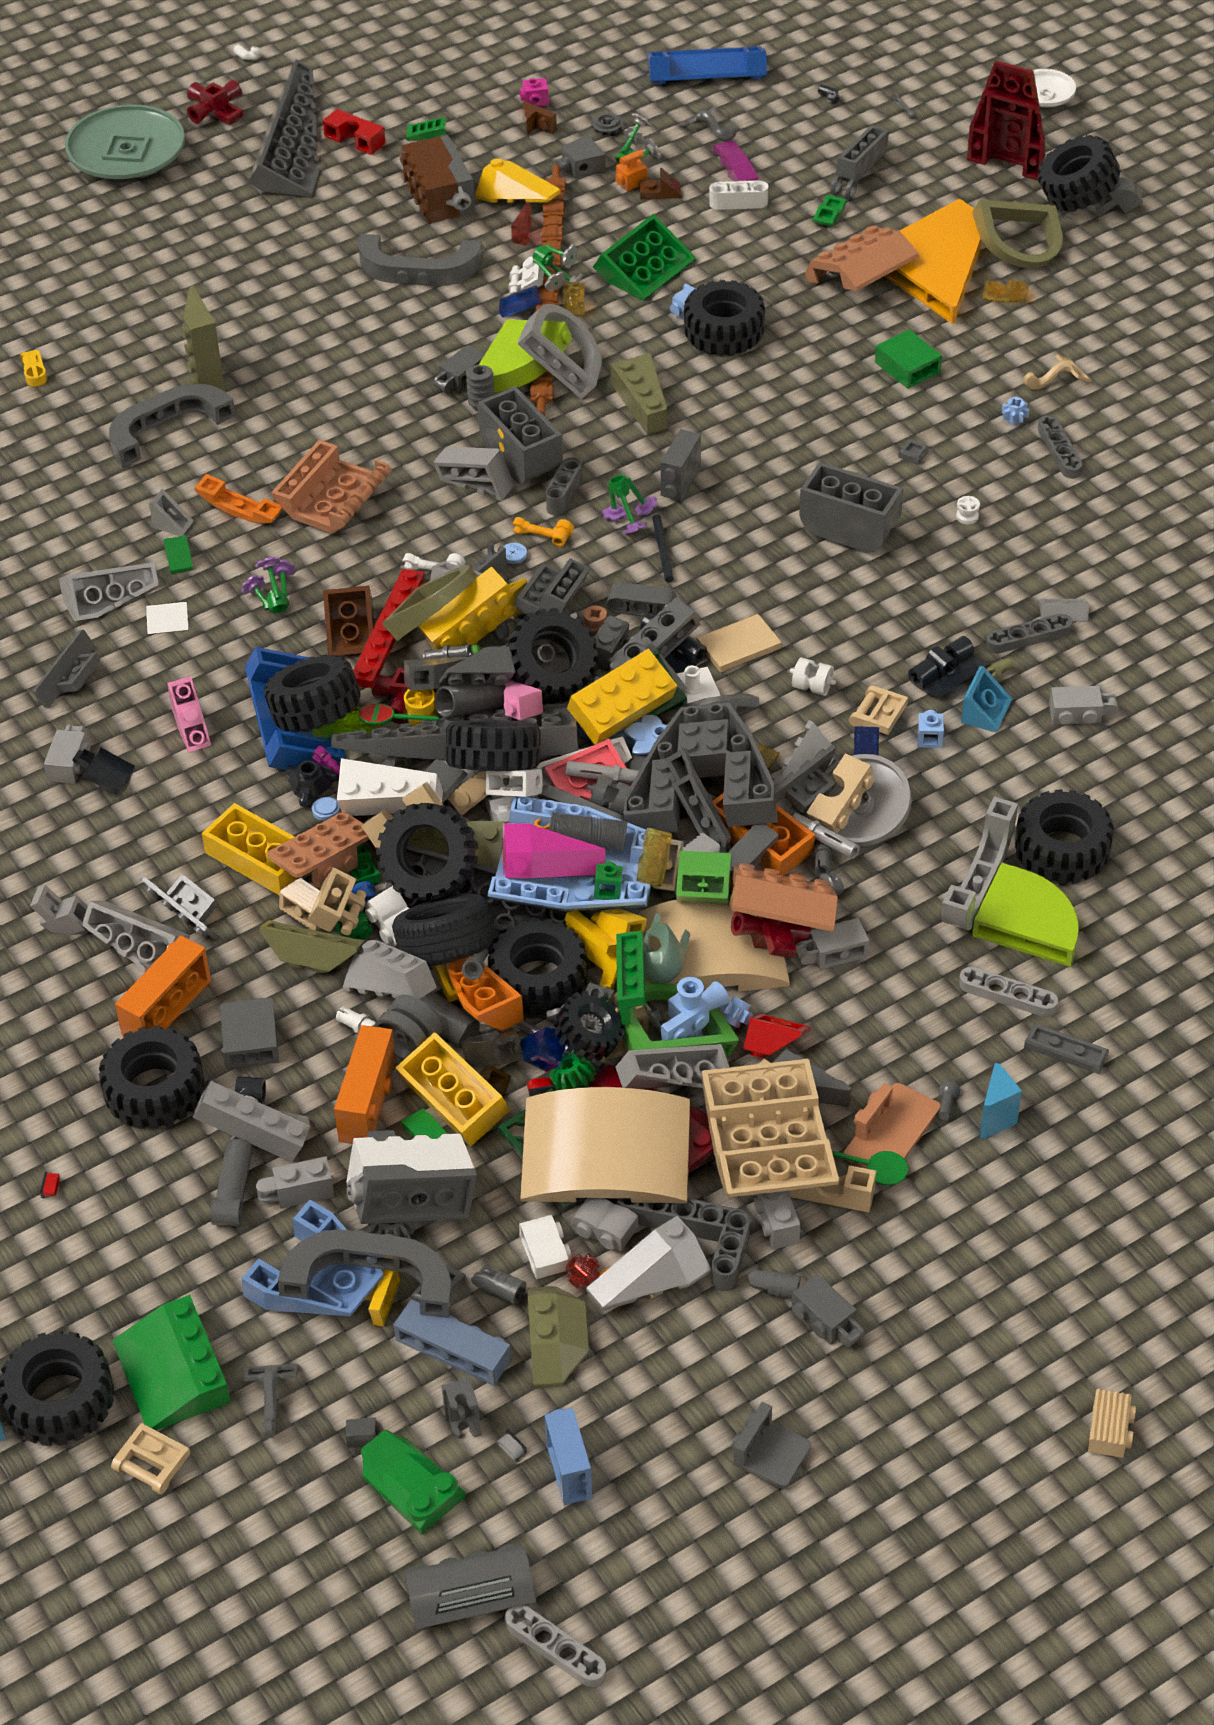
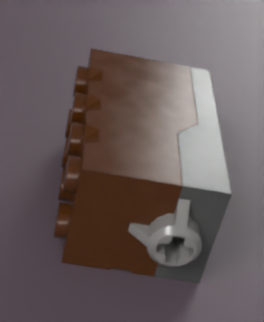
M448 135L401 145L402 154H400V162L404 169L401 171L402 180L404 183H407L409 193L413 194L415 204L419 205L422 217L425 216L429 224L475 213L473 178Z

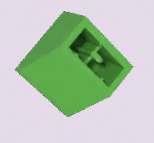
M680 851L676 891L677 902L729 905L731 853Z

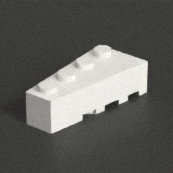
M341 758L337 801L341 811L351 816L377 815L386 808L390 814H394L398 810L406 809L402 799L425 782L429 783L441 802L443 789L436 773Z

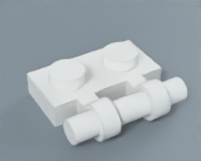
M532 257L527 258L523 262L522 269L519 266H513L510 271L509 278L511 282L508 289L512 298H517L518 294L522 291L527 294L543 284L544 272L533 262L534 259Z

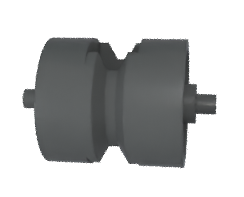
M601 774L596 784H593V786L588 784L586 788L591 790L590 802L607 807V809L620 815L624 811L625 797L629 796L632 790L631 786L622 782L614 784L613 779Z

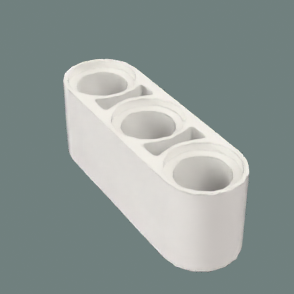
M764 181L715 182L709 188V205L716 210L764 208L768 205V184Z

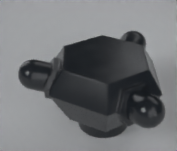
M311 760L303 761L299 766H288L286 769L290 786L294 795L299 797V805L302 807H307L311 799H316L332 785L331 782L339 780V775L335 771H329V769H325Z

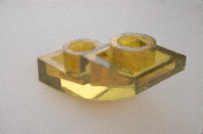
M1008 279L1007 284L1003 285L999 282L986 280L983 286L982 299L1004 303L1026 301L1029 284Z
M652 828L646 829L643 852L638 861L636 881L658 887L662 886L670 852L672 833Z

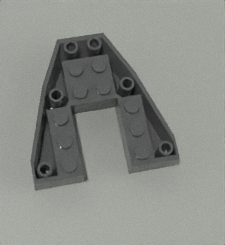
M729 702L681 707L653 744L630 787L632 789L631 793L625 797L623 814L625 821L655 834L679 832L681 800L672 785L676 780L665 759L686 748L699 778L725 775L723 808L728 827L778 822L775 788L772 777L752 733Z

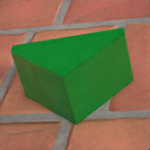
M183 535L164 539L163 544L170 573L175 574L193 570L187 536Z

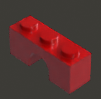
M334 110L323 120L324 137L341 143L346 138L354 137L356 150L373 155L386 144L383 126L342 110Z

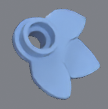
M643 715L642 722L630 724L624 732L628 737L636 741L632 753L636 755L648 754L660 736L659 734L663 732L667 725L662 724L660 718L655 715Z

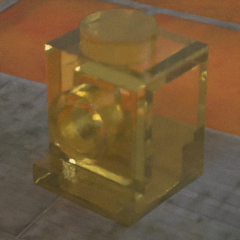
M584 282L563 283V308L573 315H584Z

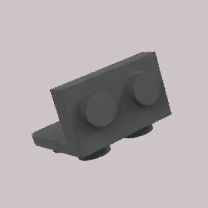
M761 1402L756 1411L752 1410L749 1413L744 1431L742 1433L738 1432L733 1439L731 1448L734 1449L733 1465L780 1488H787L809 1453L811 1441L773 1423L772 1406Z

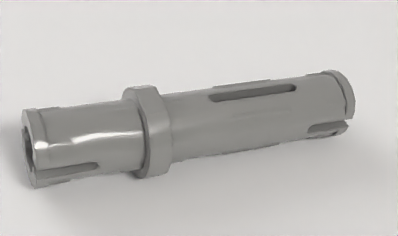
M567 761L565 775L598 779L601 774L613 779L614 784H617V782L632 784L639 770L619 768L620 766L615 764L614 767Z
M799 813L793 815L797 821L815 834L816 840L851 859H854L859 853L860 847L858 844L825 828L821 822L810 820Z

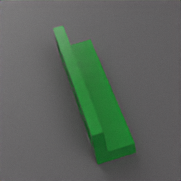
M642 931L616 934L617 1001L622 1025L630 1024V1007L646 1005L644 938Z

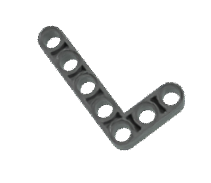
M617 1198L618 1205L638 1215V1225L656 1229L678 1216L693 1232L695 1237L718 1242L712 1261V1284L720 1291H728L735 1287L750 1238V1216L746 1211L687 1198V1203H632L631 1198Z

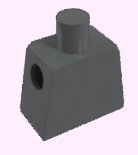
M585 135L562 147V158L555 160V164H558L560 171L568 169L574 177H581L606 171V155L588 135Z

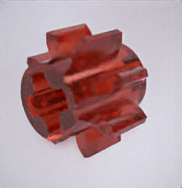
M590 1253L585 1257L576 1254L566 1266V1271L569 1272L566 1275L569 1278L568 1282L577 1289L581 1285L587 1288L600 1276L598 1260Z

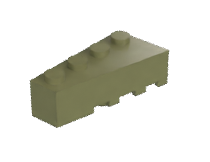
M650 352L611 364V385L645 433L650 435L666 430L667 407Z
M504 821L466 822L469 827H472L475 833L473 839L478 843V849H475V856H478V864L498 868L503 850ZM434 828L419 829L410 837L407 843L449 855V845L446 837Z

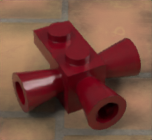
M229 80L224 87L213 82L205 88L200 83L194 82L188 88L187 97L189 100L199 103L189 106L187 114L195 124H200L209 114L231 125L243 117V110L229 103V101L242 96V89L235 80Z
M398 668L393 679L380 674L374 688H371L372 695L374 697L393 696L394 700L389 706L394 710V714H407L404 694L408 687L404 681V669ZM439 688L433 689L434 692H435V695H436L437 690H438ZM392 718V720L390 721L397 724H403L406 722L407 719Z
M737 911L731 919V932L734 936L751 935L754 948L768 949L769 954L774 956L793 958L797 952L795 943L798 944L801 941L809 940L811 928L808 926L761 916L755 917Z

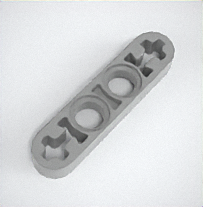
M967 967L960 973V988L967 993L1042 1017H1050L1057 1011L1058 998L1051 991L976 967ZM997 984L1003 989L1001 991H993L989 986ZM1022 992L1028 997L1026 999H1018L1014 994Z
M526 1605L512 1607L507 1610L505 1617L506 1627L516 1638L583 1685L597 1687L604 1682L606 1678V1664L596 1653ZM522 1616L525 1617L526 1624L520 1621L514 1624V1617L518 1619ZM540 1631H548L551 1633L552 1638L546 1643H540L535 1639V1636ZM564 1648H572L577 1654L571 1660H564L559 1656V1653ZM582 1657H584V1658H583V1660H584V1665L580 1663L581 1660H582ZM595 1666L598 1667V1674L591 1673L587 1675L586 1667L589 1669H593Z

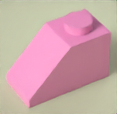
M513 680L508 681L504 690L505 715L522 720L543 713L542 690Z

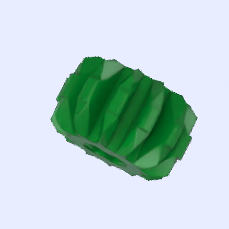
M574 1051L571 1054L566 1052L565 1056L557 1057V1062L551 1064L550 1079L557 1090L589 1088L588 1083L595 1081L594 1074L596 1070L593 1062L586 1061V1056H583L581 1059L577 1058V1053Z

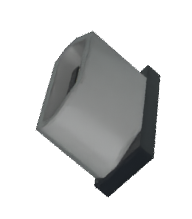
M506 1430V1434L497 1440V1444L513 1460L527 1453L526 1446L509 1430Z

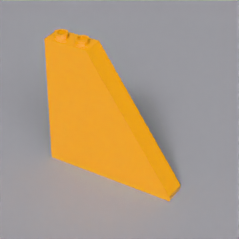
M961 199L901 229L900 232L915 248L919 257L885 275L887 279L951 324L956 322L983 245L972 213L974 208Z

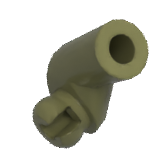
M1010 657L991 664L986 670L998 681L1003 672L1014 667Z

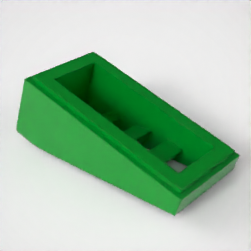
M446 117L407 125L406 140L421 141L446 135Z

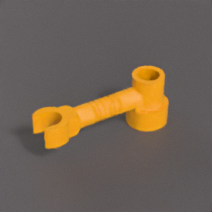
M516 517L512 525H515L513 532L517 534L532 533L552 538V543L558 547L564 546L566 540L571 537L574 531V525L564 519L559 520L553 529L530 524L520 517Z

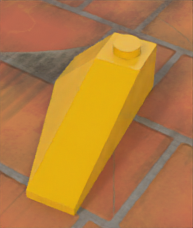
M497 158L483 168L475 198L476 200L497 203L498 199H507V202H514L519 199H525V202H549L560 194L561 191L558 187L513 162Z

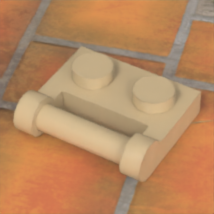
M869 686L865 692L866 697L859 708L849 717V723L854 727L863 726L889 735L907 706L908 697L876 686ZM879 700L870 716L866 715L872 703Z
M141 1423L115 1456L111 1468L119 1473L125 1472L151 1486L154 1492L162 1495L167 1490L170 1480L189 1457L190 1450L188 1447ZM133 1455L162 1471L157 1476L130 1462L129 1459Z

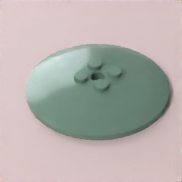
M120 105L101 109L78 121L67 134L65 149L70 162L84 173L107 179H128L151 174L169 165L181 153L185 143V136L181 123L164 110L146 105Z

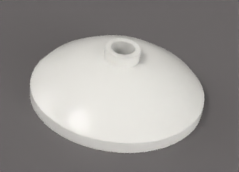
M1052 69L1033 70L1040 107H1057L1074 97L1076 84L1067 74Z

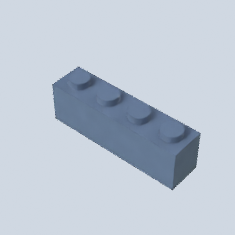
M412 1299L394 1323L396 1341L495 1386L511 1361L510 1344L501 1337L490 1336L477 1326L466 1325L450 1314L448 1318L420 1314V1303Z

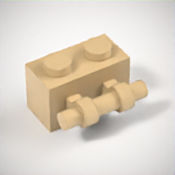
M333 867L322 884L307 921L328 932H331L335 924L340 921L343 925L341 929L342 934L350 935L352 929H355L359 919L357 917L359 912L363 911L367 894L362 890H358L356 894L352 893L356 878ZM346 904L350 907L349 912L344 910Z

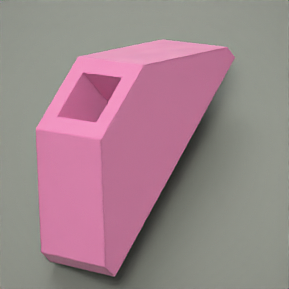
M189 676L168 682L171 707L178 730L188 752L212 746L192 677Z

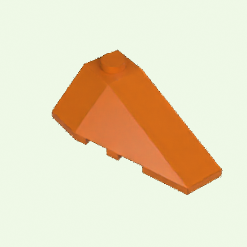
M474 955L444 964L463 1008L478 1021L500 1031L524 1021L522 996L485 965L483 974L476 980L467 979L463 975V964L468 958L475 957Z

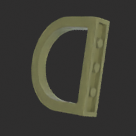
M980 199L972 211L984 245L995 256L1009 264L1023 268L1043 267L1049 264L1061 249L1063 236L1057 209L1054 205ZM993 219L1041 223L1047 239L1048 250L1036 255L1024 254L1013 250L996 233Z
M465 565L417 587L389 615L382 625L399 641L404 635L426 621L458 596L478 575L469 565Z

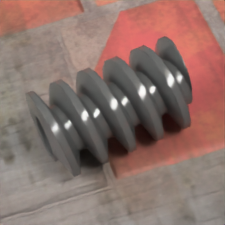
M474 365L466 370L468 404L477 413L478 402L495 395L493 371L490 367L483 365Z

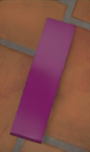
M733 141L713 144L714 153L720 156L721 165L727 168V174L733 181H759V177L752 164L738 145Z

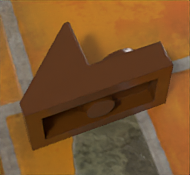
M525 101L522 103L523 122L527 135L536 128L551 134L557 131L556 113Z
M660 168V180L640 181L641 200L681 198L680 182L663 168Z

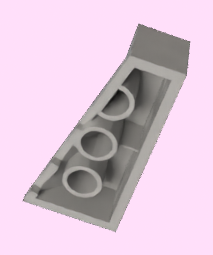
M809 720L806 724L805 737L797 739L792 758L787 756L783 763L781 776L776 775L773 780L774 784H781L790 772H797L806 760H813L822 748L826 750L832 745L814 722ZM834 755L831 762L821 769L822 772L836 763ZM785 798L776 803L792 817L795 813L800 814L801 812Z
M89 901L82 926L106 944H110L117 949L120 955L133 961L137 965L136 967L143 972H146L166 951L168 945L173 943L180 935L187 939L190 937L186 933L107 901Z
M376 939L364 943L362 948L353 955L343 984V989L347 992H351L355 988L361 994L375 991L376 996L391 994L393 998L400 995H409L420 999L437 988L425 960Z
M722 1044L630 1050L616 1065L622 1088L633 1089L673 1086L703 1088L702 1071L730 1068Z
M213 1081L209 1083L202 1094L193 1118L239 1139L248 1141L250 1144L290 1162L294 1160L303 1147L310 1127L309 1117L272 1109Z

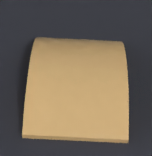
M672 900L640 911L639 916L647 919L644 934L647 929L650 930L656 913L661 915L660 923H665L671 928L679 943L684 930L686 929L690 932V940L682 971L674 980L668 982L669 984L677 985L685 977H695L702 981L704 989H707L714 981H717L723 987L737 985L738 992L787 987L790 986L785 957L770 955L768 949L754 948L751 935L734 936L732 934L731 919L736 911H732L728 904L691 903ZM651 935L649 944L654 951H658L661 948V942L659 938ZM645 978V984L651 983Z
M809 1059L702 1071L704 1097L714 1154L720 1179L728 1198L839 1185L830 1142L826 1138L818 1106L819 1098Z
M617 1087L566 1089L526 1098L521 1202H576V1198H631L632 1203H687L690 1099L651 1090Z

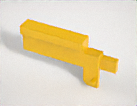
M578 910L567 912L565 921L568 930L572 929L578 934V938H581L585 944L587 958L603 970L600 986L613 990L617 979L616 941Z

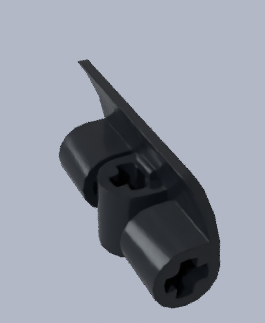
M649 613L644 617L641 629L646 626L650 619L656 616L654 613ZM688 636L664 659L676 674L682 673L686 667L696 666L703 660L707 647Z
M961 636L945 646L944 650L939 646L931 649L925 660L909 669L908 676L910 681L920 690L935 697H942L976 675L979 667L984 666V668H987L991 665V662L974 656L972 642L966 636Z

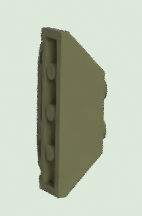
M272 920L265 922L259 929V932L280 961L288 962L290 966L297 968L311 967L315 972L319 973L331 971L359 951L365 943V940L316 931Z
M557 1286L528 1288L533 1388L563 1386L567 1381V1377L576 1370L589 1354L585 1301Z

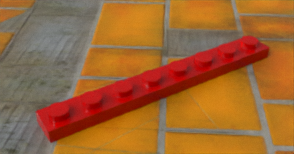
M402 569L353 670L359 687L374 688L396 641L382 623L417 587L423 584L425 572Z

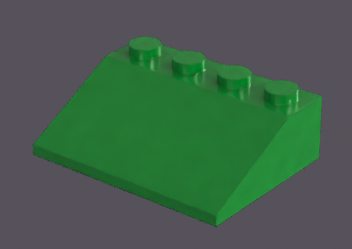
M653 213L599 256L593 268L606 282L644 301L692 263L696 257Z
M190 1295L161 1305L112 1340L144 1425L157 1431L231 1403L226 1381Z

